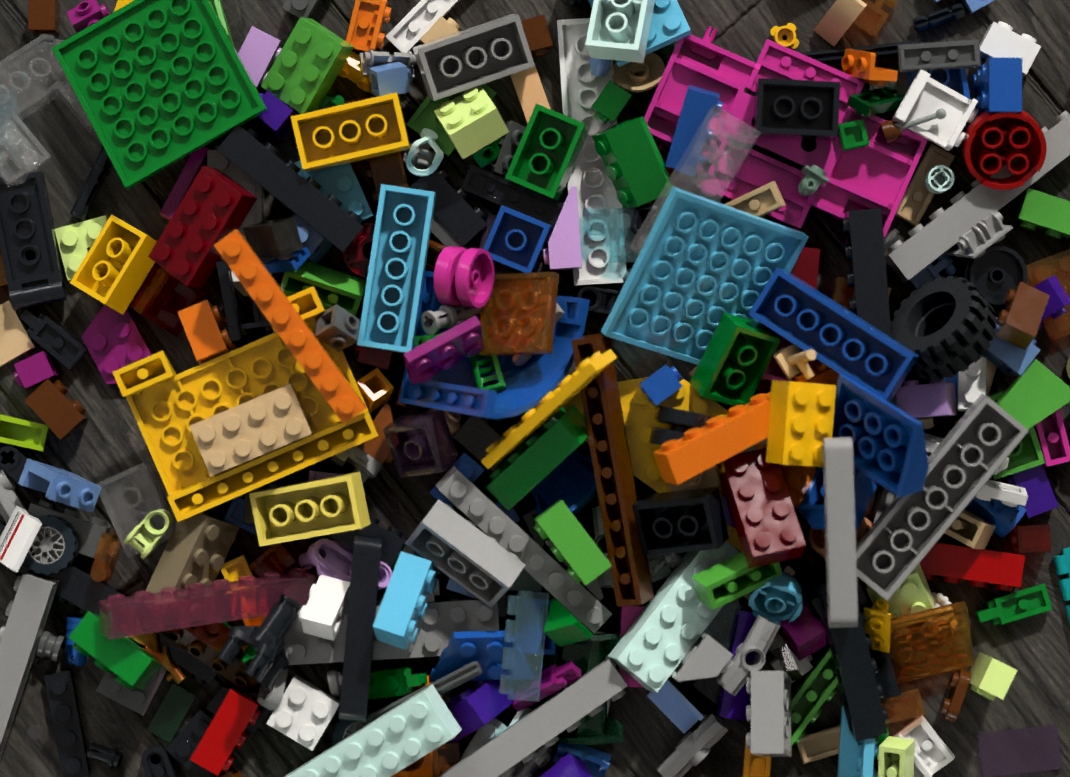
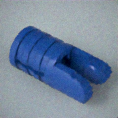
M66 617L65 657L68 664H75V666L81 667L86 664L87 656L72 647L75 642L68 637L83 617Z

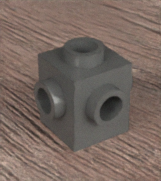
M336 304L318 314L315 337L339 352L358 341L360 319Z

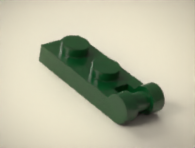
M887 86L850 95L847 105L855 109L858 115L871 117V115L887 113L888 111L898 109L906 94L900 95L897 89Z

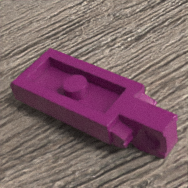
M573 661L561 666L554 664L535 674L534 679H526L513 686V707L519 712L528 706L534 705L543 698L555 694L567 684H573L581 678V669Z

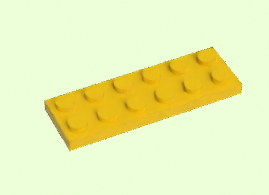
M610 349L604 354L598 351L591 358L583 361L572 375H568L558 384V388L539 401L540 404L529 410L522 416V420L517 425L514 424L503 434L504 437L499 441H495L485 450L488 455L481 460L483 465L489 469L510 455L617 358L613 351Z

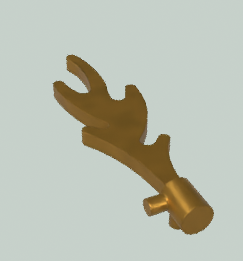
M118 604L117 608L128 617L133 629L124 623L120 624L119 627L134 641L145 645L146 648L143 649L163 664L170 672L166 677L167 681L174 679L177 684L181 683L186 676L181 672V668H176L172 663L167 646L162 648V653L159 652L158 636L149 619L144 621L146 630H143L136 616L126 606Z

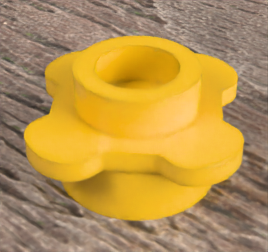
M788 23L786 26L772 27L770 34L773 36L774 42L791 49H796L799 46V40L796 39V26L794 24ZM783 35L787 36L786 40L782 39Z

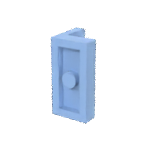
M667 679L658 693L650 691L647 694V697L683 734L698 720L701 721L704 718L703 714L669 679Z

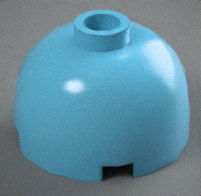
M782 572L783 576L772 578L765 582L766 585L750 592L748 604L753 609L752 614L756 618L760 615L776 624H780L782 620L789 619V622H792L801 614L803 593L800 584L793 576Z

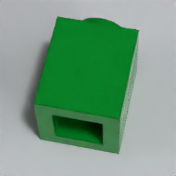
M609 80L591 106V110L595 112L593 117L605 125L607 122L613 125L630 101L632 95Z

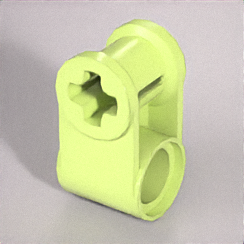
M165 509L150 512L131 531L123 543L126 545L130 544L141 554V558L145 560L173 525L171 513ZM155 515L163 516L165 519L164 528L158 529L154 526L153 518Z

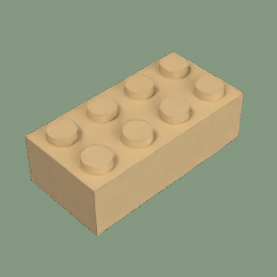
M293 383L190 426L210 476L313 434Z

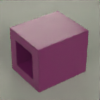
M46 351L39 352L14 364L16 371L13 372L18 385L24 386L25 389H32L44 383L47 379L59 376L49 353Z

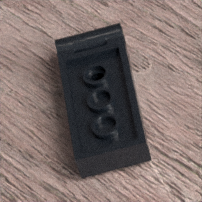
M41 171L0 179V248L13 310L67 300L65 278L54 230L45 176ZM34 251L36 256L34 260L30 261L28 254Z

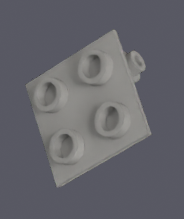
M991 212L978 222L976 226H973L961 235L959 241L943 254L972 259L979 258L986 253V249L992 244L1002 241L1005 238V234L1013 229V227L1002 224L1003 216L1001 213Z

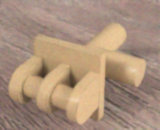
M792 343L773 354L788 380L799 372H802L806 380L815 375V372L808 363V361L816 358V352L813 349L801 352L798 346Z

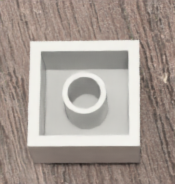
M296 674L284 692L282 701L274 709L266 724L313 751L338 710L340 700Z

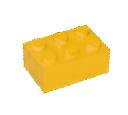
M111 214L71 279L70 284L123 315L155 263L148 256L157 241Z
M772 380L766 462L782 465L823 467V438H832L836 385Z

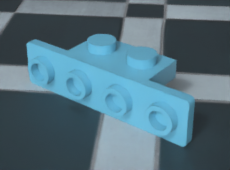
M842 706L837 777H876V770L873 766L874 757H877L878 744L874 737L856 742L849 732L844 706Z

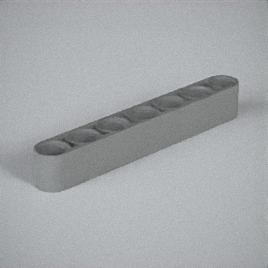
M852 437L823 438L829 628L857 627L858 602Z

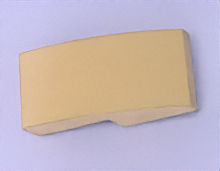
M836 0L814 28V31L832 46H835L867 4L862 0Z

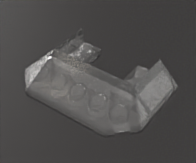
M42 34L0 61V177L8 186L24 183L28 174L50 160L51 155L22 120L58 96L89 133L94 131L88 116L52 50V47L65 40L55 39L53 35Z

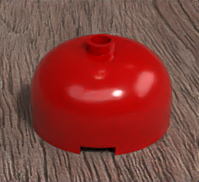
M1023 110L1021 113L996 112L988 114L984 111L970 123L965 132L963 156L971 174L989 188L997 190L1018 188L1024 185V182L1029 180L1037 171L1039 172L1044 164L1047 152L1045 136L1036 120ZM1022 157L1017 164H1011L1013 158ZM1002 160L1005 161L1009 171L1014 174L1011 177L1002 179L990 177L1001 169Z

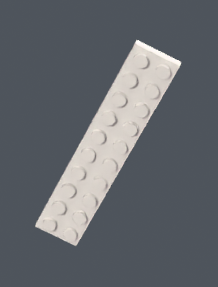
M590 18L557 20L563 115L590 127L567 182L568 193L571 187L577 186L582 269H573L574 286L625 283L627 280L623 208L617 198V191L612 180L606 174L603 160L595 150V143L592 136L613 126L609 122L605 125L593 117L595 112L591 110V106L609 80L614 82L612 77L614 75L613 60L605 77L591 75L590 55L585 46Z

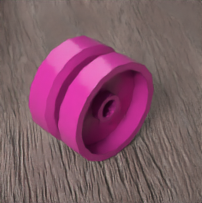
M445 247L438 256L434 270V289L437 299L444 305H463L469 308L484 307L491 296L494 285V264L490 253L485 249Z

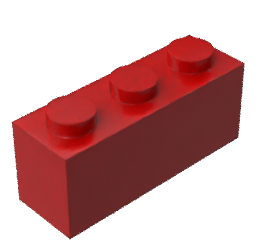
M232 687L190 760L217 776L222 770L227 772L235 759L231 756L235 747L240 749L248 737V734L244 733L249 723L254 726L262 712L258 710L260 704H258L257 700Z

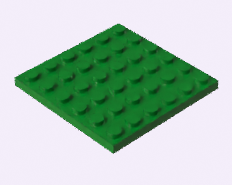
M134 0L52 47L57 60L126 189L132 188L227 134L236 126H241L268 110L209 0Z

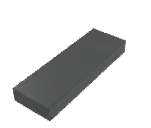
M979 39L897 46L899 73L919 72L921 69L924 71L978 68L981 66Z

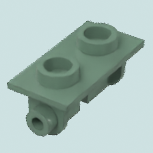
M806 165L800 172L804 177L798 186V191L802 196H810L817 190L819 185L823 187L830 179L825 177L827 173L816 165L809 167Z

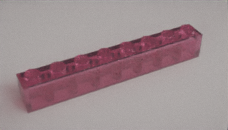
M296 568L289 570L288 574L280 575L279 572H268L264 574V577L241 576L239 581L233 582L220 579L213 581L212 585L203 586L201 583L188 584L185 589L177 590L176 587H165L161 589V592L157 593L138 591L134 593V596L130 597L111 595L108 596V600L99 601L101 633L108 639L266 616L274 602L279 600L278 596L280 593L292 598L302 606H306L309 601L310 588L315 584V576L306 572L305 569Z

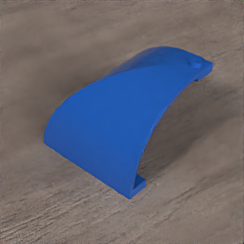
M425 271L415 336L427 335L421 325L422 313L429 310L437 311L440 306L444 305L439 302L435 294L434 272ZM493 285L491 298L494 302L493 309L475 316L481 323V327H492L496 323V319L503 316L507 319V323L516 329L522 321L513 320L502 312L497 300L500 286ZM516 289L512 296L515 306L523 307L528 304L531 297L530 291ZM552 295L565 314L532 353V357L523 366H516L512 360L515 354L508 355L504 348H497L494 340L489 338V340L493 341L506 389L500 391L479 389L470 359L466 357L458 361L453 368L443 369L434 374L430 380L424 383L419 382L415 385L409 379L405 365L399 403L494 419L508 418L529 411L539 405V401L558 387V384L565 378L574 362L571 340L583 336L590 300ZM442 328V329H439V331H438L437 333H439V332H445V331H448L449 329ZM503 330L499 331L500 335L503 334ZM491 355L477 358L476 362L491 358ZM493 363L484 366L478 367V370L491 367L494 365ZM496 371L480 375V377L484 378L495 375ZM497 379L483 383V387L497 384L499 381Z

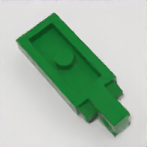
M1042 583L992 598V600L987 601L988 608L975 611L977 622L981 623L992 619L993 625H1003L1052 610V605L1046 585Z
M408 667L371 671L369 699L413 693L414 686L428 683L426 673L411 674V668Z

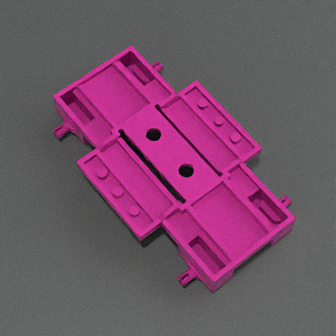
M707 26L703 39L689 35L678 40L644 116L661 157L665 149L671 147L688 86L692 85L719 93L718 101L723 102L719 118L713 117L711 127L716 129L712 143L706 142L703 153L708 154L707 160L712 162L701 187L734 200L775 181L786 206L767 214V216L798 230L801 229L810 206L833 215V219L842 222V218H846L848 211L881 209L883 235L885 238L928 141L926 138L904 129L899 139L887 144L881 127V123L887 120L875 115H871V117L860 116L856 113L855 109L847 105L850 95L861 93L865 84L864 81L769 39H766L756 63L712 44L718 30L714 28L711 36L708 37L712 29L711 26ZM758 78L840 82L838 124L864 119L870 145L842 152L838 135L835 140L814 139L816 141L815 150L806 152L802 149V139L753 136L754 128L751 122L755 111V97L745 93L744 90L755 93ZM726 132L737 138L746 140L802 166L812 167V165H816L827 173L825 177L830 180L823 187L819 185L817 190L810 196H802L798 191V186L804 177L800 170L732 141L724 135Z

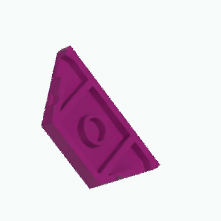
M104 304L82 335V339L106 384H117L112 373L113 371L152 355L128 308L122 315Z

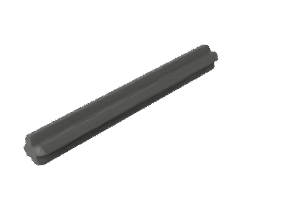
M477 661L471 662L368 715L363 725L366 726L432 684L439 695H442L483 673L482 668Z

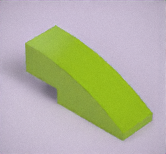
M0 414L1 443L43 451L48 432L46 424Z

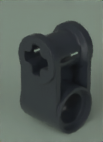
M587 286L577 293L576 298H581L582 294L586 291L592 292L595 296V303L589 306L588 312L608 317L613 308L615 298L617 300L621 291Z
M4 446L0 448V467L18 484L27 458L34 459L29 457L18 446ZM5 452H14L13 459L15 462L6 463L7 456ZM18 484L28 493H30L33 490L31 488Z

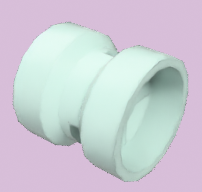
M935 166L926 173L924 185L929 192L942 194L952 187L955 180L954 174L947 166Z

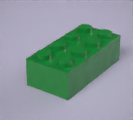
M574 404L567 410L562 407L489 476L492 481L486 488L508 511L588 437L584 415Z

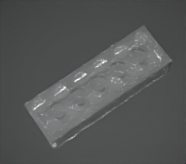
M716 105L711 107L631 242L629 249L638 254L640 253L672 187L720 203L762 133Z

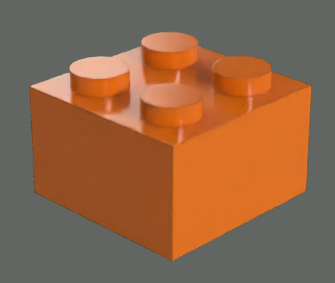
M208 300L178 311L185 333L199 364L237 349L236 344L230 341L227 329H224L227 326V321L217 305L213 306Z

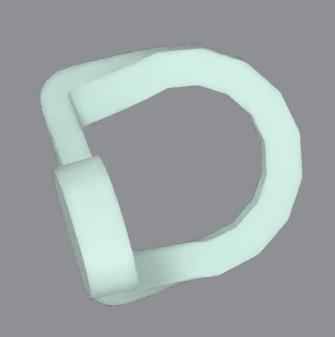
M428 128L422 130L420 133L421 139L416 140L412 144L406 157L408 170L420 177L434 173L444 157L443 151L436 144L438 135ZM428 142L436 152L432 165L427 169H417L411 162L412 157L420 145Z

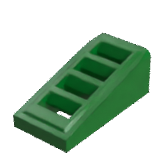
M493 341L484 342V348L477 355L469 357L479 389L491 391L504 390L506 385ZM491 355V358L476 362L477 358ZM493 363L494 365L491 367L478 370V367L484 366ZM496 371L495 375L484 378L480 377V375ZM497 379L499 381L497 384L483 387V383Z

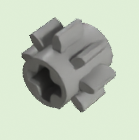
M429 143L420 145L412 157L411 162L417 169H427L432 165L435 151L430 150L431 146ZM410 149L404 150V153H403V162H404V163H406V157H407V154L409 153Z

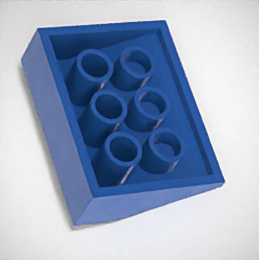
M840 374L836 386L832 438L852 437L854 468L898 497L923 491L929 468L923 424L848 376Z

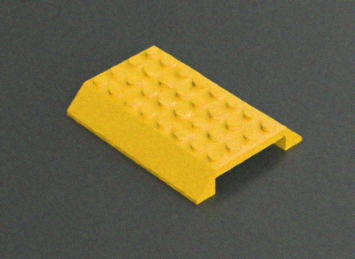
M312 286L287 298L315 335L317 316L324 312L325 308L315 287ZM273 326L272 329L275 333L177 375L163 350L112 372L122 396H126L169 495L167 499L177 522L378 437L368 408L343 424ZM318 339L366 405L343 350L338 352ZM293 383L313 434L210 476L190 426Z

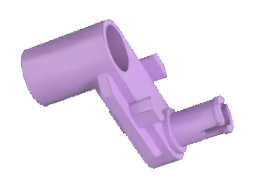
M320 539L312 543L308 551L299 556L300 566L306 565L304 569H310L315 566L319 576L324 575L351 582L353 550L341 542ZM380 562L378 590L387 587L392 576L391 568L384 562Z

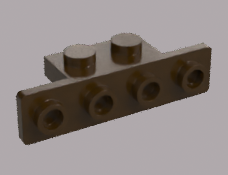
M204 613L194 630L174 616H171L159 631L169 641L174 642L189 652L191 656L199 659L211 667L213 671L221 674L244 691L249 692L256 684V679L244 672L247 666L239 662L248 644L242 646L231 666L216 657L229 638L227 634L230 629L207 613Z

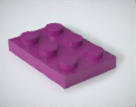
M474 316L404 353L408 377L413 385L430 380L439 371L453 368L458 361L466 357H473L484 348L481 323L477 317Z

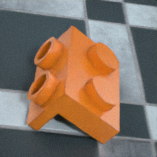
M355 0L346 42L354 46L353 50L368 52L369 50L377 51V49L383 48L385 33H382L384 23H389L392 8L388 7V1Z
M845 49L841 65L843 72L858 78L865 83H870V85L886 86V81L897 82L898 75L896 70L875 67V53Z

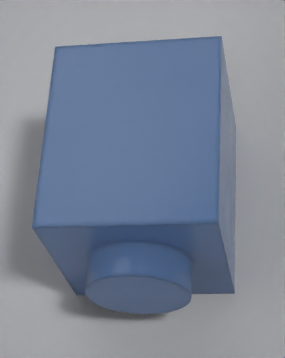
M398 61L368 68L372 94L378 97L396 92L397 94L411 92L412 74L407 65Z

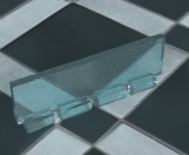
M518 590V596L509 595L507 614L516 615L515 620H506L504 641L513 642V647L503 648L501 669L510 670V675L501 674L499 693L508 694L509 700L539 702L545 644L544 628L547 620L549 593Z

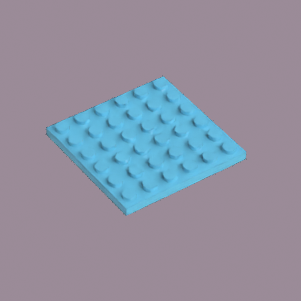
M672 187L601 332L607 337L698 365L724 312L761 323L748 313L776 268L785 269L791 273L809 237L795 229Z

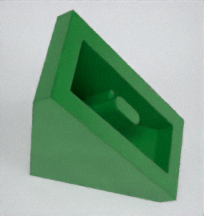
M555 597L551 600L544 633L557 645L564 646L588 640L593 636L584 624Z

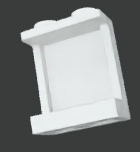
M921 69L913 80L892 120L902 125L934 114L938 109H944L946 111L944 119L936 118L907 129L949 151L953 146L958 147L966 134L962 130L966 122L971 123L977 115L978 109L975 106L978 101L974 98L970 100L930 78L931 74Z

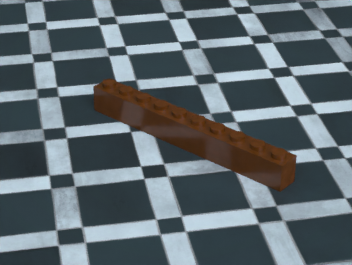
M603 333L586 335L571 340L576 368L598 351L604 354L608 350H612L610 337L605 336ZM613 361L580 391L608 557L612 565L610 568L617 607L642 605L652 599L654 594L648 558L643 555L632 507L637 501V494Z

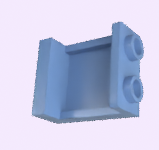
M28 458L18 482L22 486L46 493L45 497L50 500L89 512L94 510L102 489L101 486L72 472Z

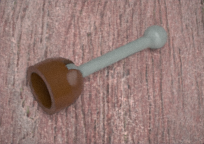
M938 109L934 114L902 125L894 120L881 123L887 144L899 139L904 129L936 118L944 119L946 111Z

